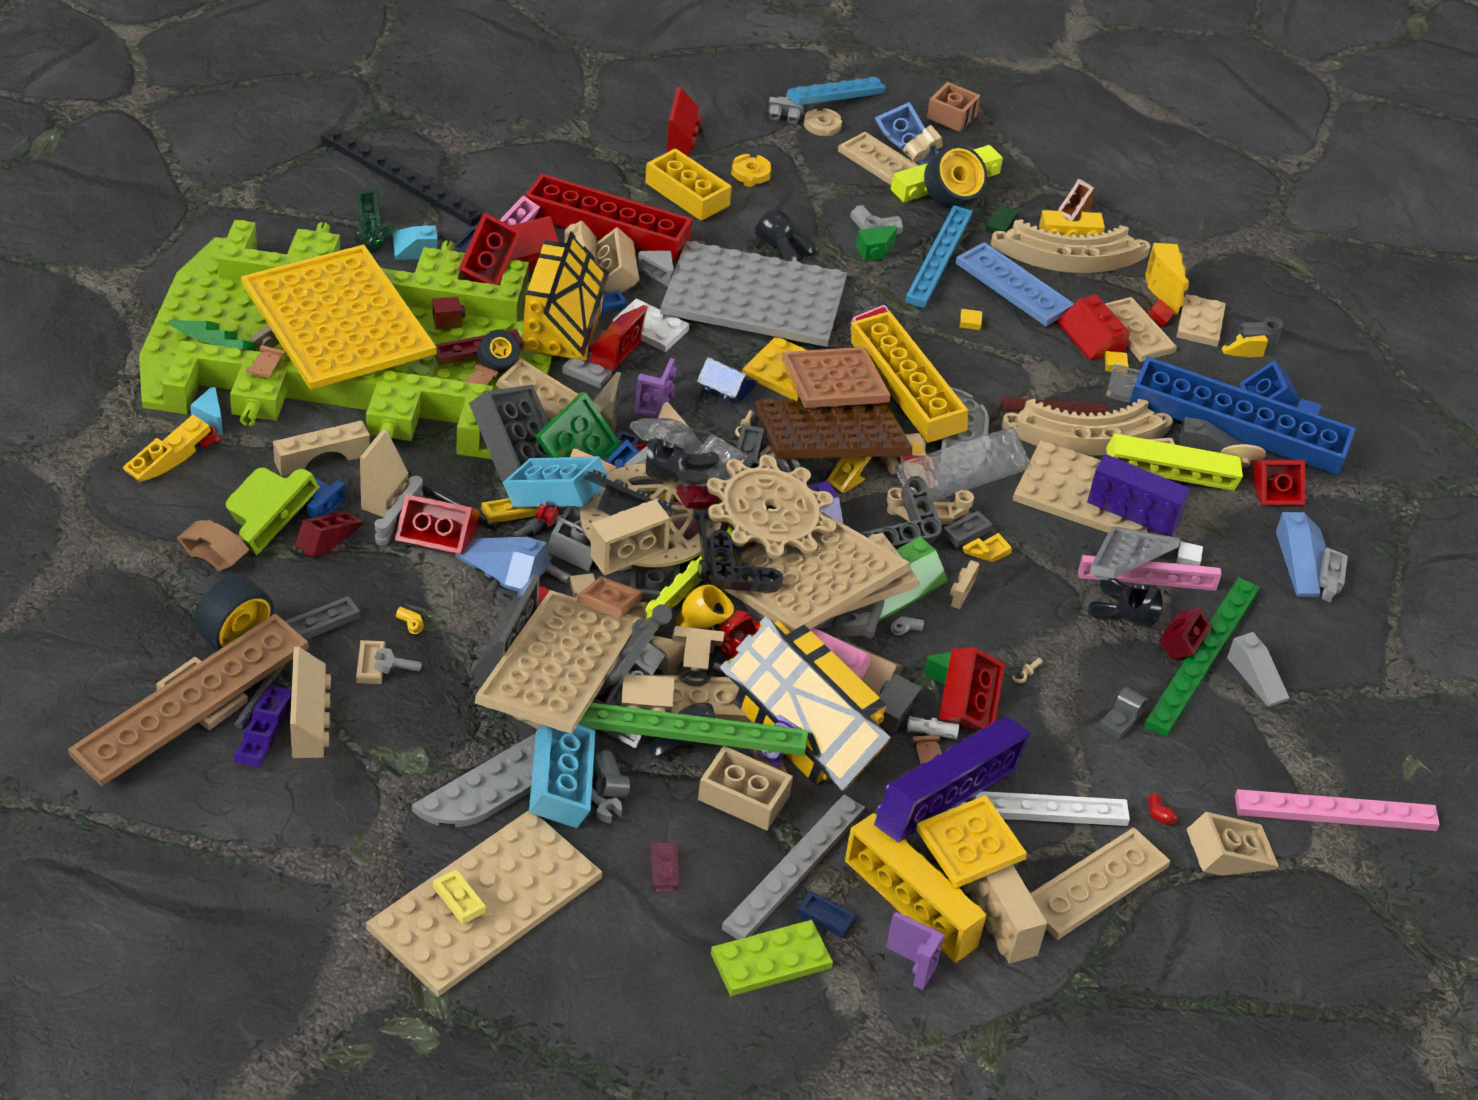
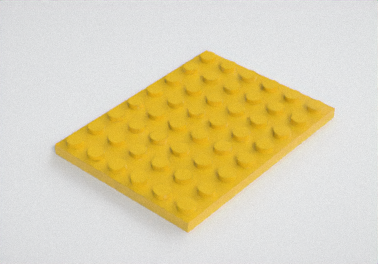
M365 245L241 276L242 285L310 390L437 354V347Z

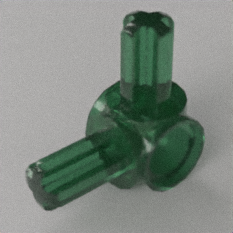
M365 212L362 218L363 227L356 233L355 240L360 245H365L370 252L375 253L382 247L384 237L395 232L396 228L391 221L378 228L375 227L374 214Z

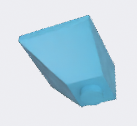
M414 226L392 231L395 260L420 259L423 247L437 249L436 226Z

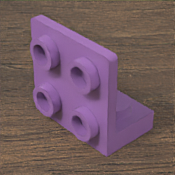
M670 358L662 378L639 374L635 413L658 418L663 404L666 402L670 403L669 397L673 398L676 385L673 384L677 375V368L674 367L675 359Z
M897 912L893 914L886 948L916 962L912 971L915 974L913 986L923 990L937 968L944 934L934 928L916 922L908 916Z

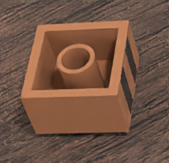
M946 82L930 98L927 119L960 132L977 115L981 95Z

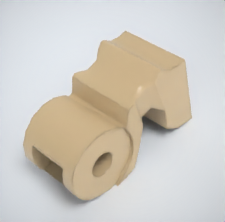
M930 125L924 128L923 133L918 134L916 139L906 144L904 152L914 163L919 162L927 157L931 146L935 149L943 147L942 137Z

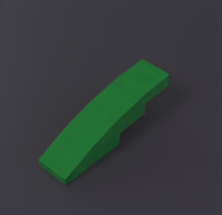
M169 320V325L202 342L227 348L255 351L256 342L237 340L236 332L219 330V323Z

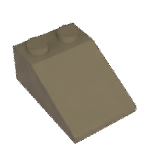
M621 372L614 374L593 401L614 434L618 420Z

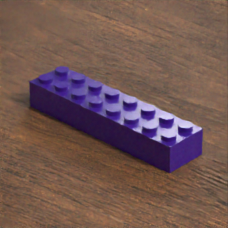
M1006 716L999 721H993L987 728L978 730L970 738L966 737L958 745H952L946 752L935 755L927 763H921L915 770L907 771L898 780L890 781L884 790L886 794L884 800L876 810L878 815L874 825L899 843L917 832V823L959 806L1014 772L1030 732Z

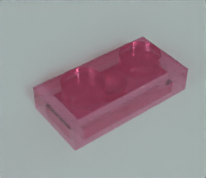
M651 842L652 891L678 892L677 843Z

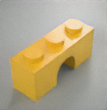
M1042 210L1039 229L1044 228L1046 233L1051 230L1053 234L1059 232L1063 236L1067 233L1069 237L1072 234H1075L1077 237H1080V234L1084 237L1090 234L1094 237L1095 233L1101 236V232H1104L1105 229L1101 213L1082 212L1080 221H1069L1064 218L1062 211Z

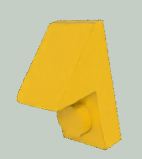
M842 457L826 481L842 493H846L865 480L860 473L871 457Z

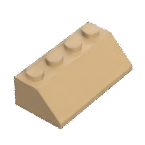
M294 647L290 720L292 758H324V747H329V732H325V728H330V712H325V708H330V693H326V689H331V674H326V664L300 647Z

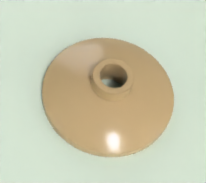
M1231 445L1221 450L1222 454L1240 457L1241 467H1248L1253 461H1260L1266 456V451L1255 445Z

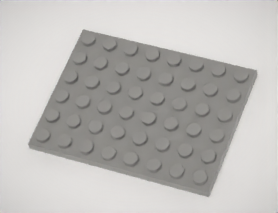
M687 241L663 299L660 314L828 347L847 272H842L838 269L822 268L818 265L801 264L798 261H784L777 257L760 256L757 253L740 252L736 249L720 248L716 245H704L696 241Z

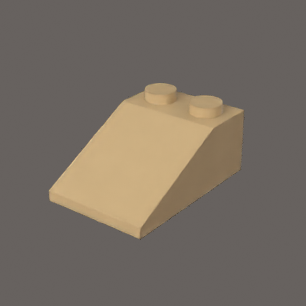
M382 429L360 457L361 509L384 517L388 509L392 508L397 497L400 494L402 495L409 486L408 471L387 430Z
M1205 812L1186 829L1203 872L1224 876L1274 870L1279 867L1261 824Z

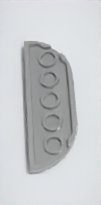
M952 387L950 388L968 409L967 431L942 438L937 481L948 483L968 478L982 467L986 455L989 416L983 404L980 406L973 400L972 395Z
M536 733L412 804V811L421 819L435 825H439L440 822L455 824V827H464L479 823L531 792Z

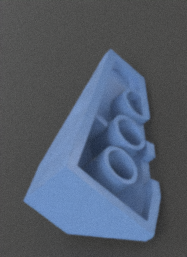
M910 102L875 117L882 133L903 152L906 144L916 139L917 135L923 133L924 126ZM931 146L927 157L916 163L918 165L927 164L938 153V150Z
M1282 512L1276 534L1296 596L1319 597L1321 591L1319 577L1322 554L1326 547L1321 530L1305 513Z
M528 537L472 538L463 554L455 553V557L473 568L483 570L485 576L490 579L494 577L504 588L518 592L534 574L541 576L550 565L547 543Z

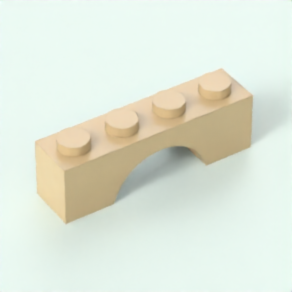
M357 421L273 441L274 462L282 477L298 469H305L314 457L325 452H339L348 461L357 459L370 446V435L363 421Z

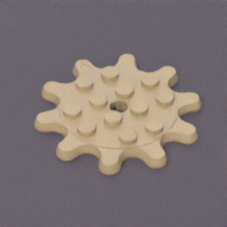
M769 455L761 456L757 468H748L741 461L730 459L726 467L727 472L732 477L731 479L710 478L707 481L708 492L716 495L723 501L720 504L709 507V518L715 522L723 521L733 525L735 530L731 533V538L735 546L741 547L749 541H755L765 546L767 555L771 559H778L782 556L784 546L786 545L795 546L804 554L809 555L818 546L811 533L817 532L829 535L836 529V523L820 513V509L832 504L833 496L826 491L817 492L808 488L806 482L810 479L811 473L806 468L798 467L790 473L783 472L777 467L776 459ZM770 505H771V506H773L775 509H770V508H769V509L767 510V506H770Z

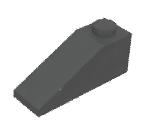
M1185 417L1179 435V446L1221 453V450L1225 447L1244 444L1210 422L1197 418Z

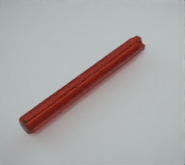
M1003 397L1001 406L1004 410L1022 411L1025 408L1026 401L1031 400V398ZM1036 399L1035 401L1036 404L1042 402L1043 407L1050 405L1051 410L1059 408L1061 413L1067 410L1069 414L1075 411L1077 415H1081L1084 412L1086 416H1089L1090 413L1097 416L1098 412L1105 416L1106 411L1109 412L1107 404Z

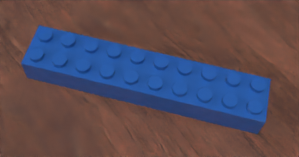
M1148 356L1134 385L1129 402L1132 404L1133 402L1137 403L1138 399L1149 401L1147 407L1149 410L1157 413H1166L1172 418L1183 422L1185 417L1206 420L1241 442L1261 447L1264 450L1293 460H1305L1307 465L1339 475L1356 429L1355 427Z

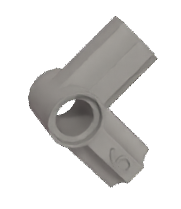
M863 205L856 206L851 211L850 217L861 230L896 225V235L903 231L902 220L899 216L879 218L871 215Z

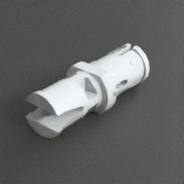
M912 716L908 718L907 732L939 735L940 737L954 740L958 736L959 724L937 721V718H931V720Z

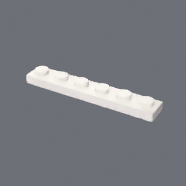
M984 791L974 796L975 800L986 795L1003 819L1128 826L1130 820L1126 799Z

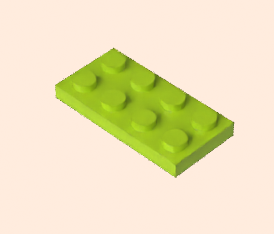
M812 920L711 947L712 958L730 997L832 969L833 964Z

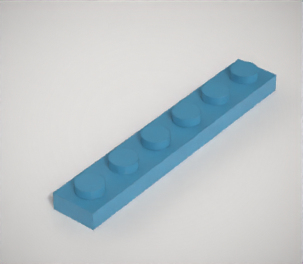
M870 77L836 83L828 82L820 85L813 84L812 86L805 87L798 86L797 88L788 89L786 96L797 105L884 94L886 86L878 78Z

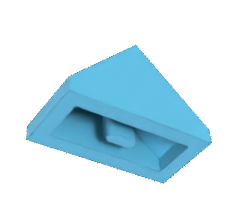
M211 387L190 405L191 416L194 414L206 424L213 426L216 429V434L219 435L223 434L221 413L216 388Z

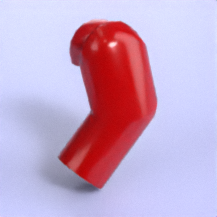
M1159 794L1149 795L1148 801L1152 819L1169 826L1174 825L1177 822V815L1173 810L1162 805Z

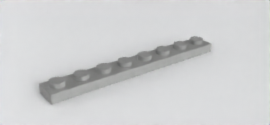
M843 795L723 922L722 930L737 940L750 937L864 814L865 807L848 796Z

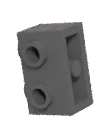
M897 674L893 676L890 682L886 680L881 687L879 698L887 706L883 714L884 719L879 726L895 734L916 705L921 687Z

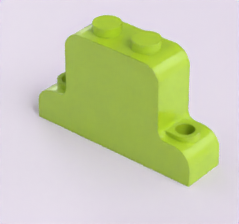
M258 468L228 498L226 507L234 520L242 525L239 535L243 538L245 545L249 551L258 555L320 486L313 474L305 469H298L289 477L283 478L267 468Z

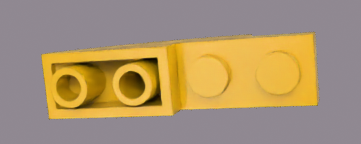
M193 414L163 441L156 438L123 466V470L139 482L157 477L196 452L194 445L204 438L211 429L208 424Z

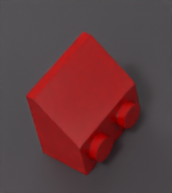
M1305 460L1253 461V485L1260 504L1305 505Z

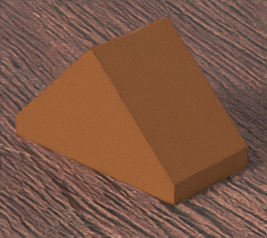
M1078 179L1058 211H1062L1063 216L1070 221L1078 220L1082 212H1090L1095 188Z

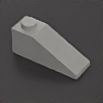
M1254 632L1234 638L1227 658L1264 703L1271 707L1288 701L1289 696L1267 647Z

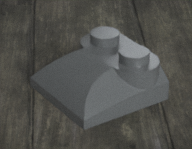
M680 564L665 567L632 565L630 587L643 592L640 602H647L648 605L651 600H656L664 587H669L674 582V579L680 573Z

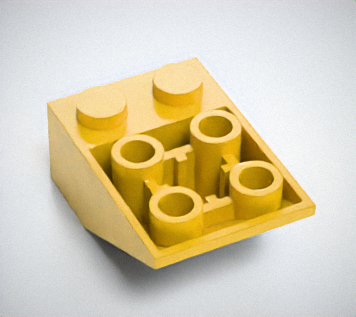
M1153 243L1145 274L1147 286L1158 298L1175 311L1174 315H1178L1180 307L1184 305V291H1187L1189 286V280L1185 277L1186 268L1182 265L1183 255L1179 252L1178 244Z

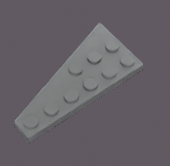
M1112 526L1091 565L1090 574L1096 575V578L1102 580L1114 579L1178 548L1180 538Z

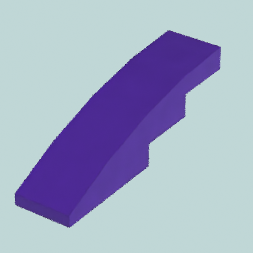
M272 685L268 687L253 709V718L244 730L242 743L234 753V763L260 767L291 704L292 690Z

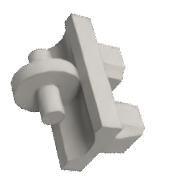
M780 96L779 98L770 97L768 113H770L771 120L778 121L781 115L788 116L787 121L789 123L797 124L799 119L803 118L804 105H797L788 96L786 98Z

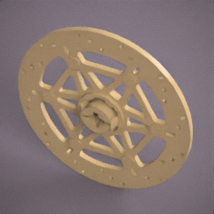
M646 464L624 466L607 473L609 480L625 482L628 484V488L635 492L637 489L656 491L649 497L653 500L656 499L658 501L659 497L666 492L665 501L669 503L671 498L675 497L683 505L676 494V489L679 486H691L681 480L664 482L663 484L632 485L630 481L652 479L646 474ZM703 483V484H701V485H695V486H707V484H706V483ZM604 487L601 492L595 494L589 500L587 505L580 507L581 526L590 542L591 523L609 517V515L596 510L605 490ZM672 505L671 507L676 509V512L683 513L670 517L669 530L673 535L669 534V544L674 548L633 565L665 567L677 565L701 554L699 532L691 540H686L683 537L693 520L697 519L692 517L693 509H686L684 505ZM705 519L707 537H710L713 531L721 529L722 521L715 522ZM686 520L680 530H677L672 523Z

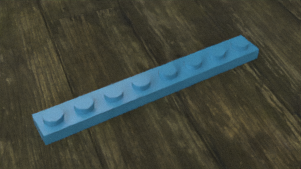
M953 205L906 295V303L923 308L926 307L972 217V210Z

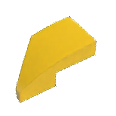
M1239 334L1236 336L1234 343L1230 346L1224 345L1221 350L1224 354L1232 356L1263 357L1268 339L1265 335L1243 338Z
M998 533L983 542L980 538L963 546V552L994 562L1012 554V547Z

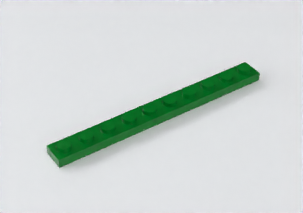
M1238 577L1211 619V628L1194 655L1187 656L1150 713L1144 727L1165 737L1168 736L1255 599L1260 588L1259 586Z

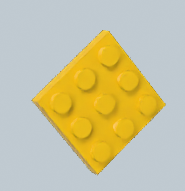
M774 337L742 369V376L790 399L799 401L800 397L781 360L782 352L807 350L780 337Z
M986 795L928 818L916 825L917 832L955 888L1026 859V851Z

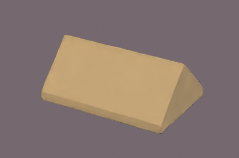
M836 638L868 653L872 661L862 681L878 697L886 680L890 682L895 674L899 675L903 670V666Z

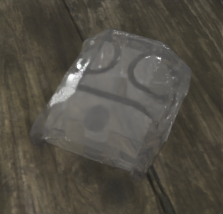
M671 418L640 419L631 422L630 428L642 440L649 441L652 438H660L681 448H684L685 444H693L696 438V434L691 428Z
M711 434L695 454L716 452L719 456V462L709 469L690 470L706 473L708 480L710 478L729 480L732 477L727 472V462L730 459H737L743 463L747 455Z

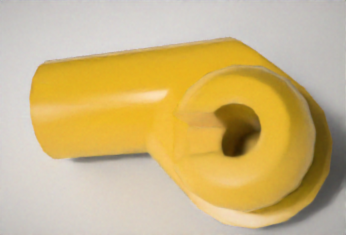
M398 608L396 618L407 622L410 633L419 634L424 628L422 616L406 608Z

